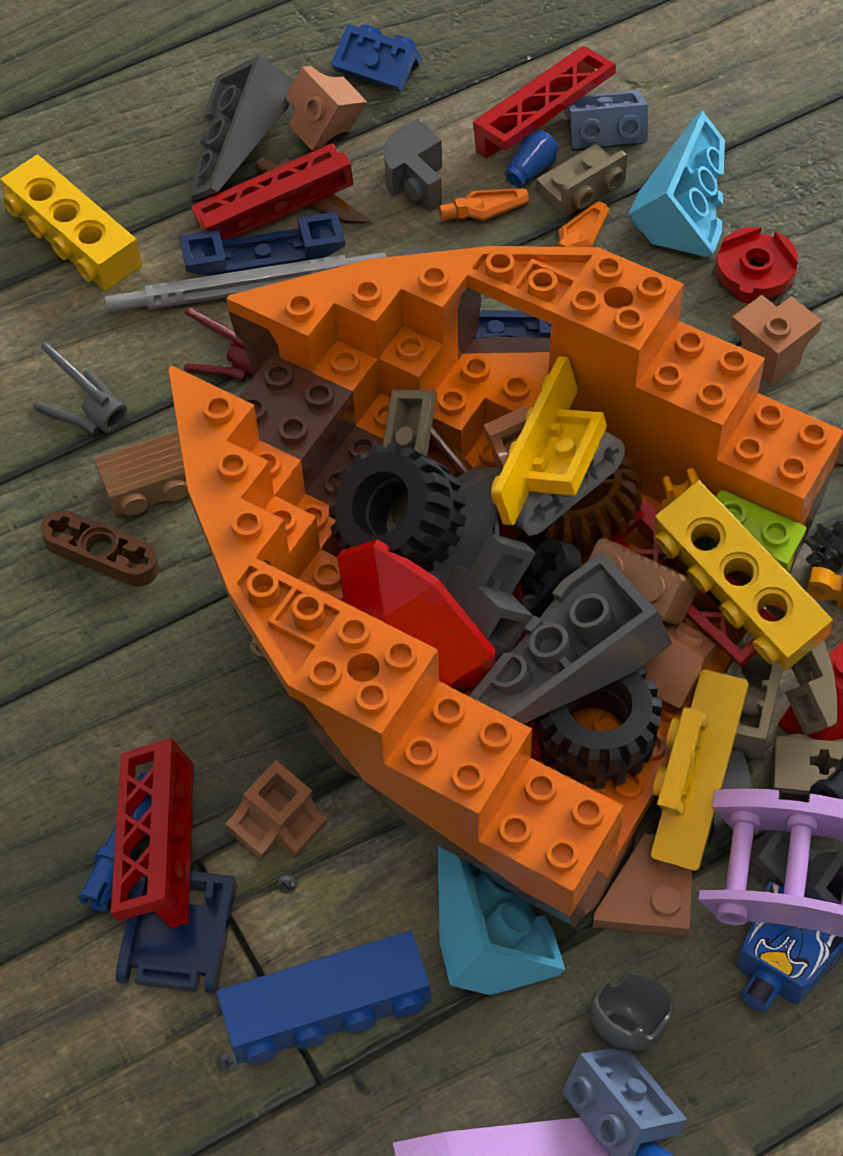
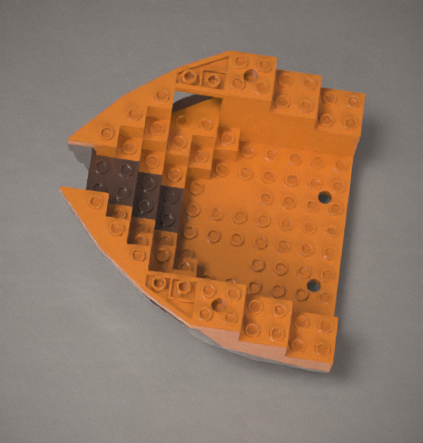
M484 246L367 259L229 295L226 300L231 324L236 337L243 341L246 354L256 373L255 376L237 397L172 365L169 367V375L190 502L239 620L243 621L294 704L306 717L309 729L345 771L361 778L392 812L432 843L470 862L486 876L526 902L575 927L578 921L585 917L604 898L634 849L637 826L655 797L653 795V786L657 771L660 766L667 767L672 748L666 747V739L673 718L681 719L684 707L691 708L695 690L681 708L661 699L662 711L660 717L662 718L652 756L648 764L643 763L642 771L638 775L632 777L627 773L625 783L615 786L612 780L606 781L605 788L594 789L593 782L584 781L583 785L573 780L574 777L570 775L565 776L555 771V764L546 766L540 759L541 749H536L533 741L534 719L522 724L469 697L473 690L461 693L439 681L438 649L344 603L337 560L341 551L338 546L341 539L333 536L330 526L336 520L329 517V506L335 505L336 498L331 496L334 485L340 487L343 478L339 475L345 467L351 469L354 466L353 458L360 453L369 456V449L377 445L383 447L392 390L436 391L437 397L432 424L437 427L473 468L476 466L496 467L483 425L523 406H527L528 409L534 406L542 390L544 377L551 372L558 356L569 357L578 387L577 394L569 410L604 413L607 424L605 431L623 442L625 447L624 458H630L631 463L635 466L637 476H640L642 503L648 500L659 511L663 510L661 500L667 499L662 486L663 477L669 476L673 485H681L688 480L687 469L693 468L702 484L715 497L719 491L724 490L806 527L805 535L794 554L790 569L791 573L826 493L841 445L843 430L759 394L758 390L765 361L764 357L680 322L679 317L684 283L599 247ZM481 294L551 324V338L487 337L474 339L478 333ZM430 439L427 457L447 467L451 471L450 475L458 478L460 475ZM500 526L499 532L505 533V531ZM637 527L623 539L633 550L653 549V544L637 531ZM523 531L519 535L520 537L524 538L532 537L527 536V533L525 531ZM593 545L591 553L589 552L585 557L581 558L583 565L588 562L595 545ZM659 559L660 564L685 575L669 559ZM697 590L692 604L696 609L706 608L712 612H721L719 605L706 593L704 594ZM685 616L683 623L701 631L687 616ZM711 622L721 631V622ZM727 622V638L736 646L738 642L744 643L749 633L742 627L737 629ZM718 646L705 669L726 674L733 660ZM598 708L582 709L571 715L581 726L594 731H609L622 725L613 714Z

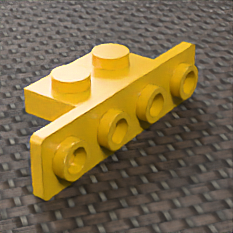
M558 356L551 372L545 375L542 390L534 406L530 407L527 412L525 425L517 441H513L510 446L509 456L500 476H496L492 483L491 499L493 504L497 506L502 523L505 525L515 524L530 492L576 496L607 428L603 412L569 410L578 391L569 357Z
M707 669L702 670L691 708H683L681 719H672L666 739V747L672 748L667 767H659L653 786V795L659 796L657 805L663 810L651 851V857L654 860L693 871L700 869L715 810L712 808L714 791L722 788L749 688L746 679Z

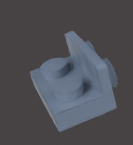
M640 90L584 95L564 109L570 123L571 145L574 149L589 148L596 143L599 146L641 143L648 140V104Z
M609 1048L580 1053L562 1089L564 1097L611 1156H635L641 1143L678 1136L688 1120L630 1050Z

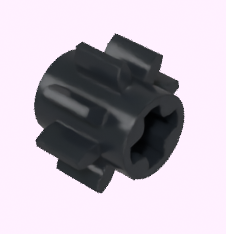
M837 520L833 528L824 527L820 523L817 524L818 531L814 533L812 538L805 539L804 541L813 552L807 556L806 562L811 567L820 566L832 572H843V523Z

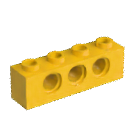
M38 154L0 178L5 194L2 197V201L8 212L12 216H20L26 221L28 227L37 238L44 237L51 243L52 248L61 259L66 260L68 258L76 265L78 272L86 281L91 282L93 280L100 288L107 291L142 266L137 239Z
M700 480L655 515V533L657 535L654 536V539L660 549L671 559L676 556L680 558L689 568L686 573L693 580L695 586L704 594L710 590L722 603L719 609L727 621L737 629L743 626L755 638L752 644L767 663L772 665L774 662H777L786 672L830 635L833 619ZM707 536L715 539L718 545L712 550L702 551L697 549L693 542L700 537ZM743 571L751 577V581L743 586H735L730 584L725 577L730 572ZM773 605L779 607L785 616L779 621L770 622L764 620L758 611L765 606Z

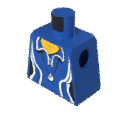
M770 881L765 892L783 894L784 888ZM752 922L736 965L742 973L751 977L741 993L742 999L750 1007L760 1012H767L777 995L798 1005L843 957V937L796 926Z

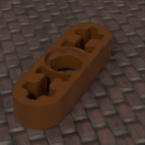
M66 510L50 513L41 523L40 530L45 546L50 552L132 586L147 585L159 573L160 567L156 551L152 545L145 541ZM66 528H69L71 535L61 533L58 538L55 537V531L64 532ZM103 540L112 544L111 549L106 554L96 556L88 552L89 547L97 541ZM142 558L146 560V565L138 564L134 569L131 568L129 562L139 563Z

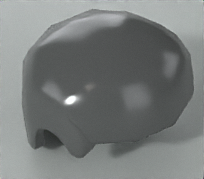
M628 971L614 984H610L608 980L601 984L594 994L589 1014L597 1033L616 1049L645 1050L654 1046L661 1039L669 1024L675 1006L669 991L654 978L638 972Z

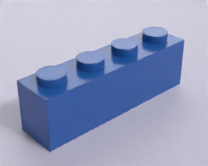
M412 930L216 991L236 1062L239 1064L247 1061L251 1065L267 1062L277 1055V1051L296 1045L299 1049L317 1046L326 1040V1036L346 1030L347 1033L365 1031L376 1023L375 1020L394 1014L397 1018L415 1015L424 1009V1005L431 1003L430 982Z

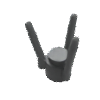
M43 343L41 345L42 350L89 393L82 405L86 418L39 401L34 402V408L83 427L92 435H96L100 429L105 433L115 431L123 423L127 415L125 404L118 400L91 370L85 369L83 376L48 343Z

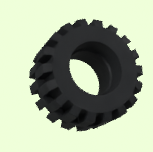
M388 443L387 448L377 445L369 449V456L360 453L353 458L354 466L351 469L345 467L339 475L343 478L340 487L334 485L331 496L335 497L336 501L335 505L329 506V517L336 520L330 528L333 536L341 539L338 543L340 549L344 550L378 539L389 546V552L409 559L427 572L434 570V561L443 564L450 556L446 550L450 545L456 547L461 537L456 535L458 527H465L466 516L460 514V509L466 506L465 496L457 492L461 488L458 479L450 475L451 471L444 465L407 446L403 447L399 444ZM408 491L406 514L399 525L388 532L387 517L391 505L398 496Z
M640 667L628 676L535 718L533 723V741L535 748L541 749L540 759L546 766L555 764V771L565 776L570 775L574 777L573 780L583 785L584 781L593 782L594 789L605 788L606 781L612 780L615 786L623 784L626 781L627 773L632 777L638 775L642 771L643 763L648 764L652 756L662 718L660 717L662 701L661 698H656L658 688L654 680L645 682L647 672ZM598 708L613 714L622 725L609 731H594L581 726L571 715L582 709Z

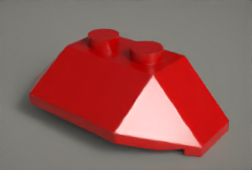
M378 539L340 551L337 560L344 603L438 649L439 681L461 693L474 690L494 666L496 649L439 579L409 559L389 552V546Z

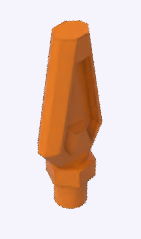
M526 188L471 191L465 198L454 199L452 203L438 206V213L441 221L451 219L462 221L468 217L485 221L528 204L530 201L529 194Z
M597 201L559 228V241L554 247H592L609 213L608 206L601 201Z

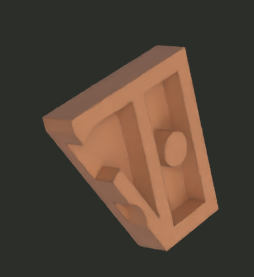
M645 833L594 912L593 928L688 936L690 930L692 870L654 860L651 857V851L656 834Z

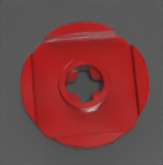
M746 227L738 229L724 238L721 248L717 253L715 271L722 285L735 293L737 300L750 304L761 295L767 299L773 298L793 286L798 264V253L793 243L784 235L774 231V236L761 233L762 228ZM754 259L757 263L764 262L765 264L762 267H755L750 265L749 262Z

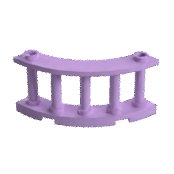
M715 790L712 808L733 829L725 890H700L698 900L720 922L725 924L743 925L747 921L796 926L843 937V893L841 905L804 897L811 836L815 835L843 842V800L810 794L809 803L779 799V790ZM758 830H777L791 833L783 894L746 891L753 834Z

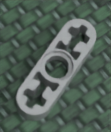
M605 431L576 496L530 492L514 525L530 535L542 532L617 470L625 453L623 442Z

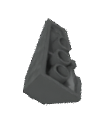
M257 56L218 75L205 112V118L210 120L209 130H205L201 134L200 143L206 146V150L196 163L191 197L195 200L217 193L290 106L285 95L294 79L261 56Z
M603 551L560 582L552 592L555 598L540 618L536 616L531 618L524 627L527 634L511 653L502 654L469 697L525 724L632 674L672 645L658 611Z

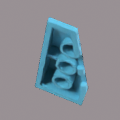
M703 111L695 115L640 189L628 215L631 217L635 228L643 233L651 244L709 257L714 254L722 233V221L718 217L716 218L717 207L723 204V193L718 190L717 179L724 174L725 140Z
M438 846L439 938L450 986L494 995L560 976L565 971L554 931L545 915L536 917L528 902L486 876L470 862Z

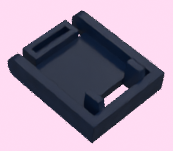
M190 871V890L205 891L204 898L207 906L189 904L188 924L170 928L154 911L128 918L116 967L117 983L128 984L132 968H138L135 978L137 985L196 992L200 976H206L205 992L216 994L237 889L235 876ZM143 876L134 885L131 899L147 895L148 879Z

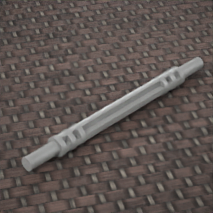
M383 252L346 258L344 254L147 285L145 290L105 296L107 312H114L148 306L149 310L227 298L231 294L359 261L384 258L386 254Z

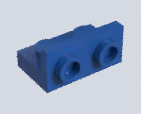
M347 24L331 66L335 71L402 92L412 65L420 66L422 57L415 43L409 38L401 35H395L394 38L384 36L381 31L367 24H362L361 27Z

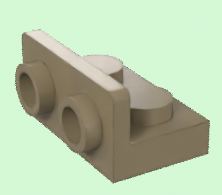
M596 143L536 178L535 190L564 217H567L578 209L586 208L593 200L606 192L616 190L625 182L628 155L620 150L610 156Z

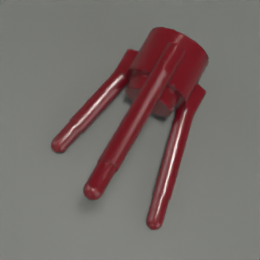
M190 307L185 309L187 316L232 341L227 352V361L232 363V368L186 363L184 365L185 371L228 376L242 382L245 381L247 374L255 376L256 373L246 354L243 341L236 337L234 331Z

